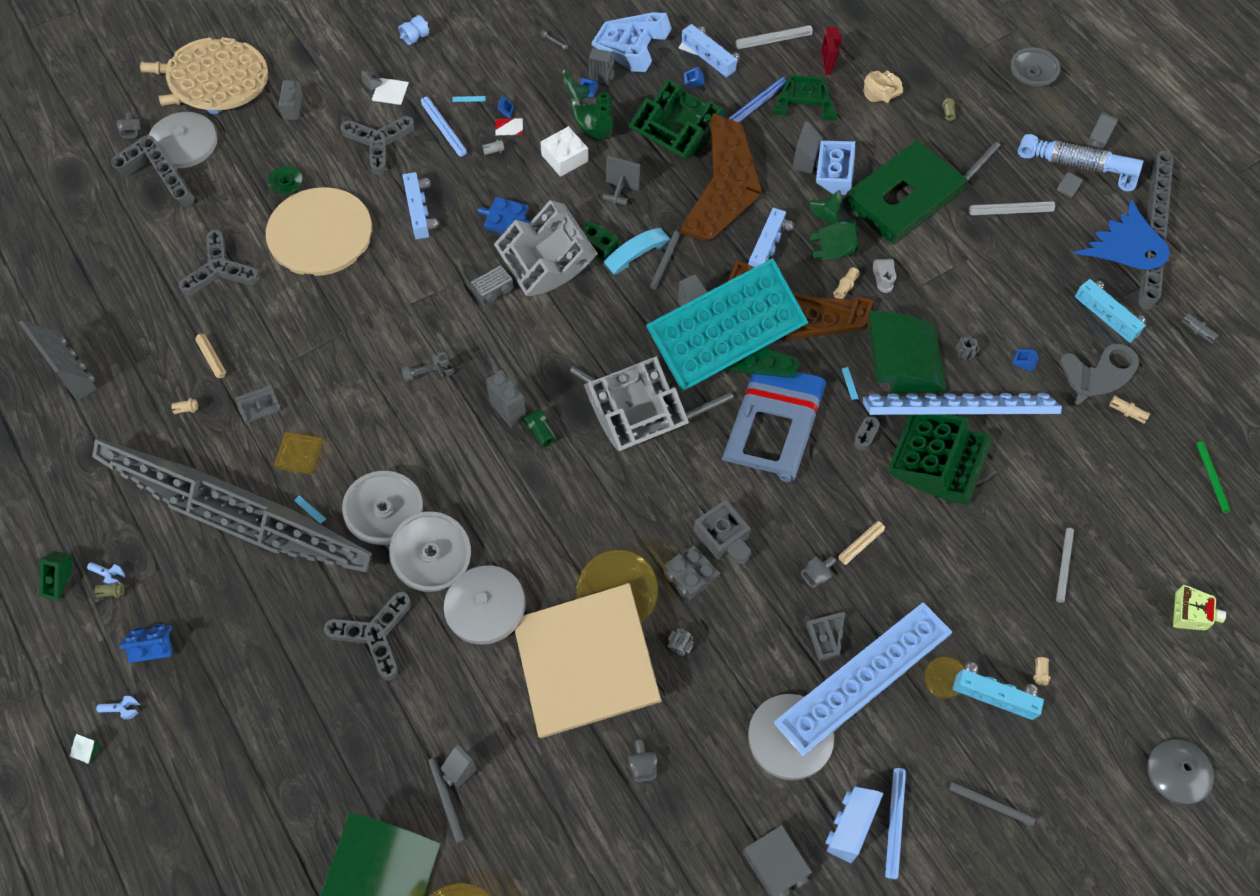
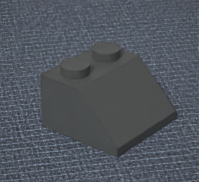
M807 121L804 123L796 146L792 169L812 174L814 167H818V155L820 153L822 136Z

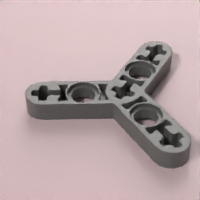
M405 116L379 130L353 121L343 122L340 128L344 137L370 146L371 170L374 174L381 175L387 169L386 145L411 133L415 126L413 119ZM391 130L397 131L395 134H388ZM361 133H367L364 137L359 136ZM376 151H382V154L375 155L374 153Z
M212 230L206 237L208 263L183 278L179 282V288L183 295L191 296L219 277L246 285H254L259 281V274L253 267L226 260L224 237L220 231ZM214 251H221L217 256L212 255ZM233 269L239 270L236 274H230V271ZM202 274L208 275L207 278L203 280L198 279L199 276Z
M404 592L396 593L370 623L331 619L325 624L324 632L331 640L367 643L380 676L384 680H392L398 674V667L386 636L411 607L410 598ZM398 600H401V601L404 600V601H405V605L400 604V605L398 606V602H397V601H398ZM391 613L394 615L393 620L388 623L383 622V616ZM337 626L339 630H335L334 634H332L330 629ZM353 627L360 629L359 634L356 636L349 635V630ZM373 630H376V632H378L377 636L379 642H375V639L372 636ZM379 647L387 648L384 656L376 655V650ZM387 661L389 667L392 668L390 674L384 672L386 668L383 662Z

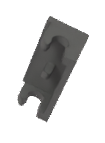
M272 385L235 398L245 424L282 411Z

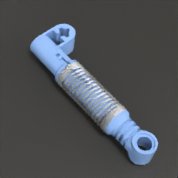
M1032 134L1023 136L1018 148V154L1023 158H1032L1035 155L1037 157L1041 156V158L1045 156V159L1053 163L1059 162V164L1062 163L1063 165L1064 163H1066L1065 165L1069 163V166L1072 164V167L1074 165L1077 167L1078 165V168L1081 166V169L1084 166V169L1087 167V170L1094 168L1093 171L1097 169L1096 171L1106 173L1107 171L1120 174L1118 186L1124 191H1132L1136 188L1144 161L1114 155L1111 151H1102V149L1099 152V149L1096 151V148L1093 150L1090 147L1084 148V146L1071 145V143H1066L1065 145V142L1062 144V141L1054 140L1049 142V144L1048 141L1043 143V140L1039 142V139Z

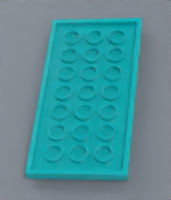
M772 258L647 324L646 327L683 392L804 326L808 321Z

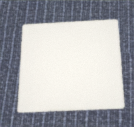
M379 78L383 83L375 89L372 101L401 105L409 82Z

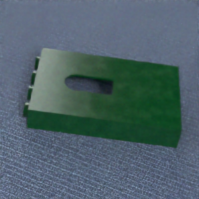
M916 140L846 192L844 204L848 209L855 212L860 219L867 222L873 230L880 233L885 240L895 245L962 193L968 180L920 141ZM901 181H905L915 190L895 205H890L883 199L884 194Z

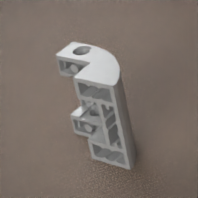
M552 200L543 207L530 223L515 220L494 244L526 296L546 293L565 284L580 273L597 255V252L565 204Z
M657 356L584 384L604 432L618 451L689 423L676 389H669ZM625 401L633 403L632 407L630 408Z

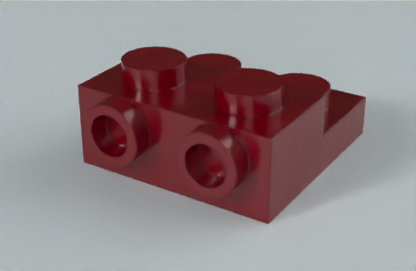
M825 27L821 48L825 75L832 74L836 58L840 54L839 44H842V34H839L838 27Z

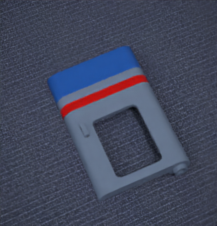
M800 372L796 373L795 379L752 374L722 460L777 473L784 482L795 480L826 381L821 377ZM757 412L792 419V424L778 461H771L743 453Z

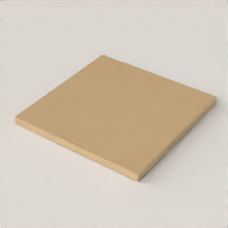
M629 583L524 615L516 627V638L539 738L662 702Z

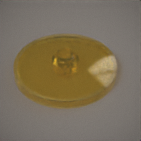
M624 550L608 551L592 559L583 569L578 580L577 599L629 583L642 624L651 615L656 606L659 591L658 582L650 565L639 555Z

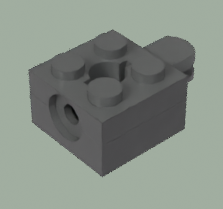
M724 500L694 521L693 531L717 560L727 553L737 564H744L749 560L751 550L744 541L749 538L751 528L727 500Z

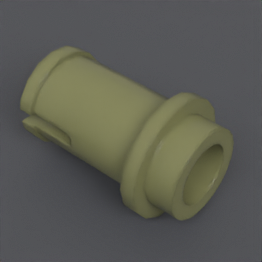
M951 98L945 99L942 104L947 121L956 118L955 101Z
M119 582L96 585L95 593H99L96 594V597L114 596L119 598L124 594V585Z

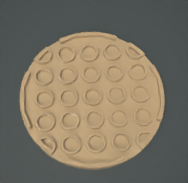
M224 37L213 40L212 38H205L191 42L177 50L175 56L169 59L166 66V80L170 91L182 102L205 110H226L244 105L262 92L268 79L266 61L258 50L245 42L240 43L235 39Z
M313 188L292 195L274 210L267 223L266 241L272 256L281 266L283 265L290 269V271L302 275H327L350 266L357 261L361 253L365 252L370 243L372 222L367 208L354 195L336 188Z

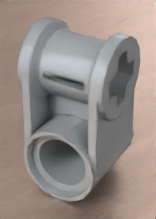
M875 259L873 261V273L876 278L877 288L883 293L891 292L893 282L896 280L894 260Z

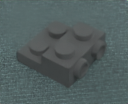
M694 545L682 555L678 554L664 565L663 574L669 582L673 581L677 586L678 592L689 600L720 577V572Z

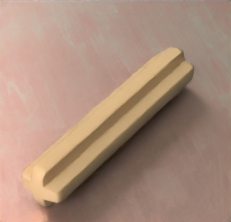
M198 334L195 340L217 378H224L226 370L205 334Z
M877 521L839 555V560L843 564L850 562L884 531L885 526L880 521Z

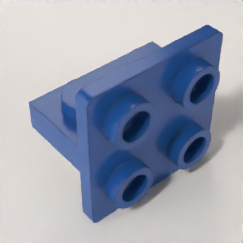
M157 624L149 629L137 627L130 630L131 632L119 644L120 649L125 648L128 663L171 657L173 653L169 633L172 627L171 625Z

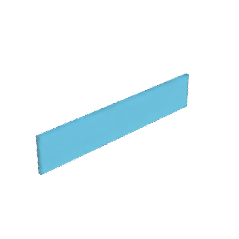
M485 96L453 97L452 102L485 101Z
M842 368L851 399H859L849 368Z
M300 495L294 500L320 524L326 519Z

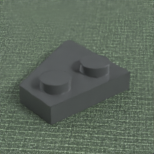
M845 612L807 621L806 626L819 662L839 657Z

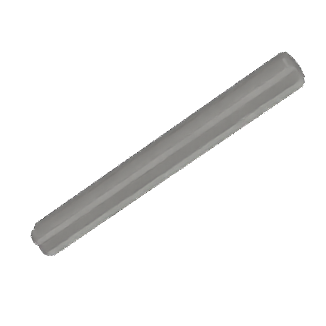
M809 25L737 39L736 46L737 49L809 36L812 35L813 29Z
M1053 201L971 205L969 213L970 215L1052 212L1054 211L1055 203Z

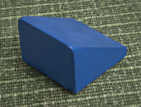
M699 67L684 73L686 87L705 85L704 75Z
M581 78L580 84L590 88L587 97L594 98L599 85L598 82Z
M1018 349L1012 363L1015 366L1034 372L1039 357L1036 350Z

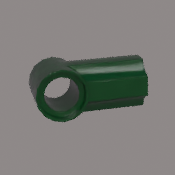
M540 409L523 417L526 428L534 434L541 447L547 448L556 441V437L549 428L546 417Z

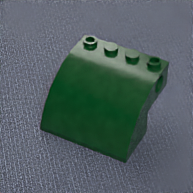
M667 78L654 101L648 98L644 100L628 127L680 157L688 159L702 150L712 138L710 122L713 114L726 117L727 114H725L722 107L711 101L706 103L685 92L681 85Z

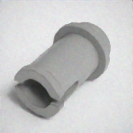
M502 140L482 145L485 156L499 151L502 153L504 150Z

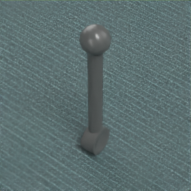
M543 30L540 33L543 38L550 39L560 45L563 50L568 49L567 44H563L549 36L546 31Z

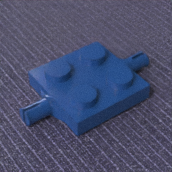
M499 197L495 198L490 209L483 207L478 209V214L487 216L484 229L501 234L515 220L526 223L531 222L526 220L529 210L528 205Z

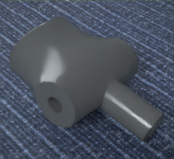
M130 112L126 113L125 119L117 120L119 134L125 139L136 138L138 131L141 129L140 120L132 119L133 115Z
M831 556L822 562L818 557H815L801 571V576L810 587L815 588L833 576L828 568L835 564L836 560Z
M643 740L635 741L637 754L628 756L629 768L637 782L654 780L657 777L656 753L645 752Z

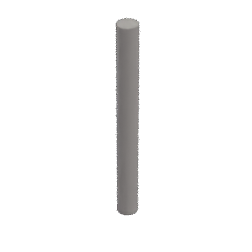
M1066 528L1056 597V601L1060 603L1065 602L1074 529Z

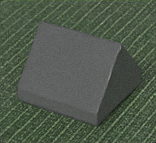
M366 70L361 71L362 82L370 91L382 85L383 82L375 73Z

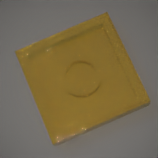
M285 432L274 467L276 469L312 475L323 439Z

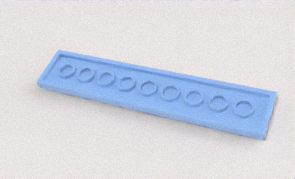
M950 393L944 394V396H937L936 394H925V396H918L917 394H907L906 396H899L898 394H888V396L869 394V396H863V404L870 415L1061 414L1062 407L1046 393H1038L1037 396H1031L1027 393H1020L1019 396H1012L1008 393H1002L1000 396H993L989 393H983L981 396H974L969 393H965L963 396H956Z
M923 602L775 720V726L798 752L805 756L948 638L952 631Z

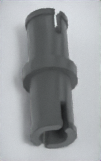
M1190 313L1181 321V323L1192 329L1195 335H1200L1210 344H1213L1217 340L1216 338L1220 336L1207 327L1205 322H1200Z

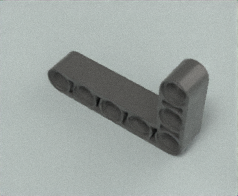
M146 135L113 157L111 161L112 166L123 176L131 175L151 161L172 196L182 206H190L194 202L193 193L163 147L153 136Z

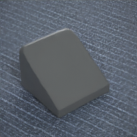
M1067 172L1056 191L1072 198L1079 189L1083 179Z

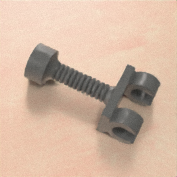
M444 352L439 353L437 356L436 354L432 355L434 364L418 368H411V366L402 367L403 377L406 382L414 380L415 375L428 373L433 370H437L441 377H444V375L450 376L455 371L453 368L446 370L448 367H453V364L448 359L441 361L443 358H448V355Z

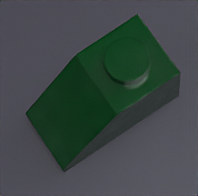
M53 551L40 559V597L57 601L61 598L72 574L73 555Z

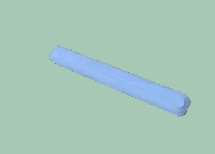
M429 97L422 98V106L460 157L466 155V148Z
M895 768L893 771L885 876L889 879H897L899 875L906 771L901 768Z

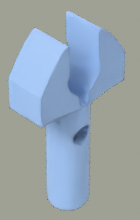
M92 562L87 566L88 570L104 576L103 582L105 584L119 582L113 579L111 575L118 574L125 578L123 570L115 564L110 569Z
M124 696L121 703L98 704L97 711L120 712L121 718L131 719L139 712L137 710H126L125 708L129 705L140 704L133 697Z

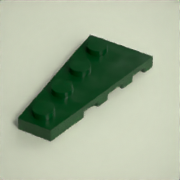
M763 347L723 370L795 379L799 360Z

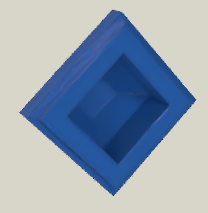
M502 95L498 111L507 118H511L514 105Z

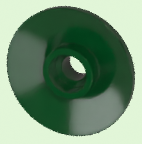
M291 166L279 167L272 171L268 177L269 188L277 194L293 193L301 186L303 181L301 172Z

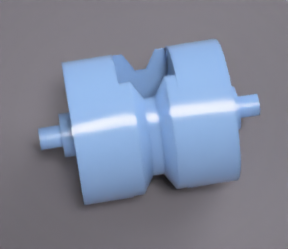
M418 15L412 18L410 23L405 22L399 26L400 38L408 45L415 43L418 38L429 35L428 22H425Z

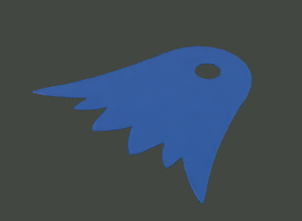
M1131 199L1128 212L1129 217L1123 213L1121 214L1123 223L1109 220V227L1112 232H1096V235L1103 242H1090L1089 244L1095 248L1079 250L1072 254L1103 258L1138 269H1154L1165 264L1169 258L1170 251L1166 242L1149 226ZM1147 251H1154L1156 257L1148 259L1145 257V253Z

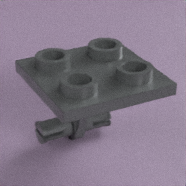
M607 156L606 182L617 185L614 195L604 193L603 200L610 201L615 205L618 203L626 206L628 199L619 197L623 187L639 190L640 164Z

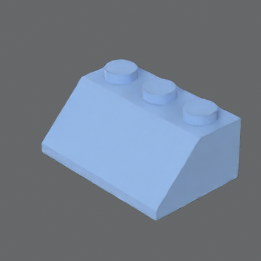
M821 141L816 183L832 194L841 190V195H846V192L852 189L855 142Z
M854 787L851 792H846L842 802L845 804L843 812H838L834 821L837 824L835 832L830 831L825 842L829 845L827 852L849 863L853 862L860 852L883 793Z

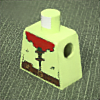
M1183 585L1175 593L1173 627L1207 630L1215 621L1223 623L1226 618V611L1215 609L1216 598L1214 596Z

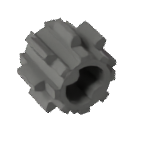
M971 336L967 338L961 337L955 347L958 356L962 357L963 360L968 358L974 359L980 349L977 344L978 341Z
M678 628L676 632L672 631L670 634L668 648L673 653L684 656L685 653H689L692 649L694 637L684 629Z

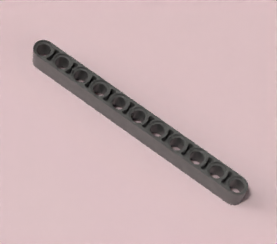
M1161 151L1152 165L1146 222L1166 242L1174 158L1172 153ZM1147 251L1145 257L1153 259L1156 257V253L1154 251ZM1164 264L1158 268L1141 270L1138 302L1143 309H1152L1161 296Z

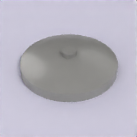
M194 112L171 114L157 122L149 133L163 147L176 168H187L201 163L212 154L217 144V133L212 122L205 116Z
M376 471L360 477L348 488L343 499L342 511L348 529L357 538L370 544L388 545L391 543L394 532L404 520L412 515L423 512V501L418 487L406 476L392 471Z
M421 512L410 516L398 526L391 539L389 557L394 572L406 585L423 592H436L449 588L466 571L470 562L471 546L465 530L456 520L438 512Z
M496 566L472 568L464 572L448 589L444 600L445 618L451 630L462 640L473 644H491L507 637L519 625L525 612V594L517 578L503 568Z
M795 694L778 695L765 701L754 713L748 731L750 750L757 763L766 772L785 780H801L819 772L830 758L834 746V732H832L805 756H802L775 726V720L804 698Z

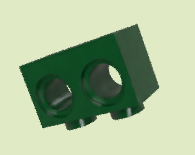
M589 221L581 229L597 252L596 257L602 261H605L618 249V238L616 235L609 233L599 224Z

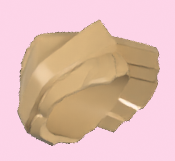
M888 70L884 73L871 71L864 80L863 92L871 102L885 101L889 103L891 98L903 94L901 80Z

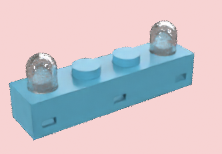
M1090 279L1080 286L1075 297L1131 343L1145 328L1146 318L1143 315L1135 317L1127 308L1103 290L1104 283L1102 281L1093 282Z
M968 662L965 669L956 675L953 690L1030 720L1041 715L1044 699L1037 697L1038 689L1033 684L1027 685L1024 692L1018 690L1014 685H1004L997 682L995 678L978 675V666L975 662Z

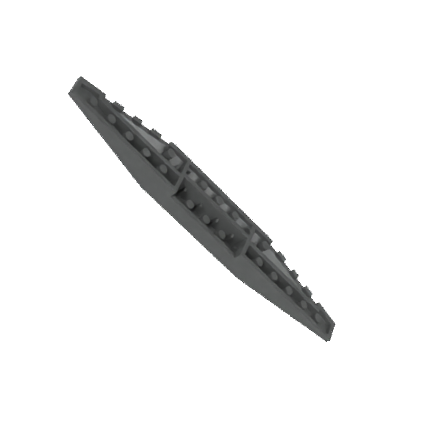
M99 438L95 439L93 458L110 469H116L122 477L131 479L137 483V487L148 490L154 498L163 500L169 504V508L274 553L281 552L292 557L300 556L311 561H323L329 565L337 564L342 565L343 568L362 572L368 571L371 552L290 508L194 468Z

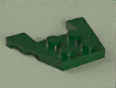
M790 75L781 95L772 108V115L786 116L788 103L822 106L821 120L836 121L837 113L833 109L834 105L829 98V91L823 77Z

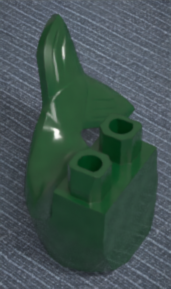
M563 70L564 84L572 99L573 115L581 131L592 137L593 140H602L612 136V97H609V93H599L595 104L588 105L584 103L583 100L589 95L590 88L585 85L576 84L570 74Z
M841 190L833 193L827 200H812L808 203L811 212L815 216L830 223V225L810 233L811 242L821 241L822 247L812 249L814 259H838L859 251V248H856L859 245L857 222L838 216L842 199Z

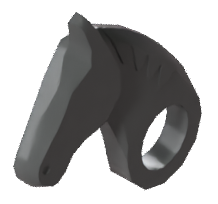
M1112 344L1104 349L1096 368L1084 366L1071 353L1064 354L1060 359V364L1067 376L1070 387L1078 394L1074 403L1079 405L1087 397L1104 395L1127 384L1137 370L1139 360L1132 348L1123 344ZM1119 354L1125 357L1129 362V367L1125 369L1115 367L1110 362L1109 356Z

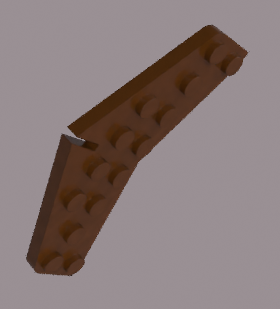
M713 114L710 122L713 178L683 222L680 230L682 234L705 242L713 240L756 201L762 192L743 126L739 122L717 114Z
M736 260L728 281L751 270L752 266ZM792 292L808 323L787 334L785 340L862 330L866 326L868 314L871 311L874 300L856 297L855 300L816 298Z

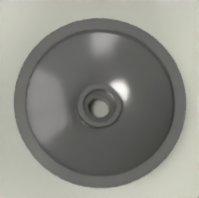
M1028 47L1021 49L1013 55L1010 63L1014 76L1030 86L1049 85L1057 79L1060 73L1058 59L1049 51L1041 48Z
M1180 739L1166 740L1158 744L1149 755L1147 763L1149 778L1155 789L1166 799L1174 803L1189 805L1203 800L1211 792L1214 784L1213 767L1206 754L1194 744ZM1184 765L1189 767V771L1184 769Z

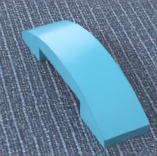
M661 228L646 231L620 246L604 261V264L616 275L629 267V262L654 247L656 249L661 248L669 243L671 239Z

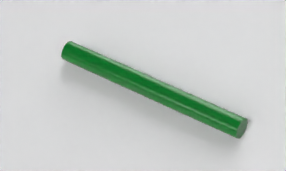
M1204 441L1198 442L1196 444L1222 512H1230L1231 509Z

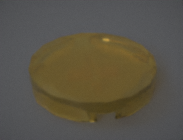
M948 657L934 659L929 663L924 673L926 687L939 698L951 699L957 697L961 693L954 691L953 686L956 675L964 669L958 661Z

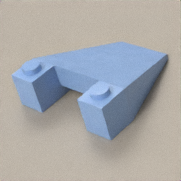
M647 13L607 21L592 41V46L600 50L612 52V58L630 71L646 72L652 62L647 45L651 39H666L672 28L666 13Z

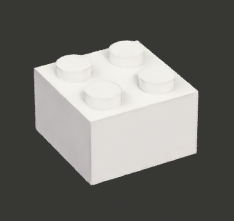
M570 127L541 141L542 156L560 177L588 162L587 146Z

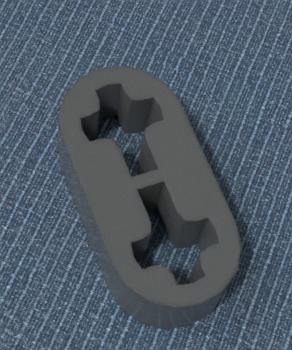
M867 417L863 420L854 439V446L858 450L864 451L871 446L880 426L879 421L875 417ZM872 424L873 427L870 429V431H868V425ZM863 436H866V441L864 443H860V440H862Z

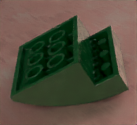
M869 311L867 323L876 383L889 382L891 393L946 392L947 388L936 327L925 320L906 314Z
M910 414L887 471L892 476L918 490L944 500L969 506L992 444L990 434L971 431L968 418L947 414Z
M349 812L320 896H424L441 844L408 830Z

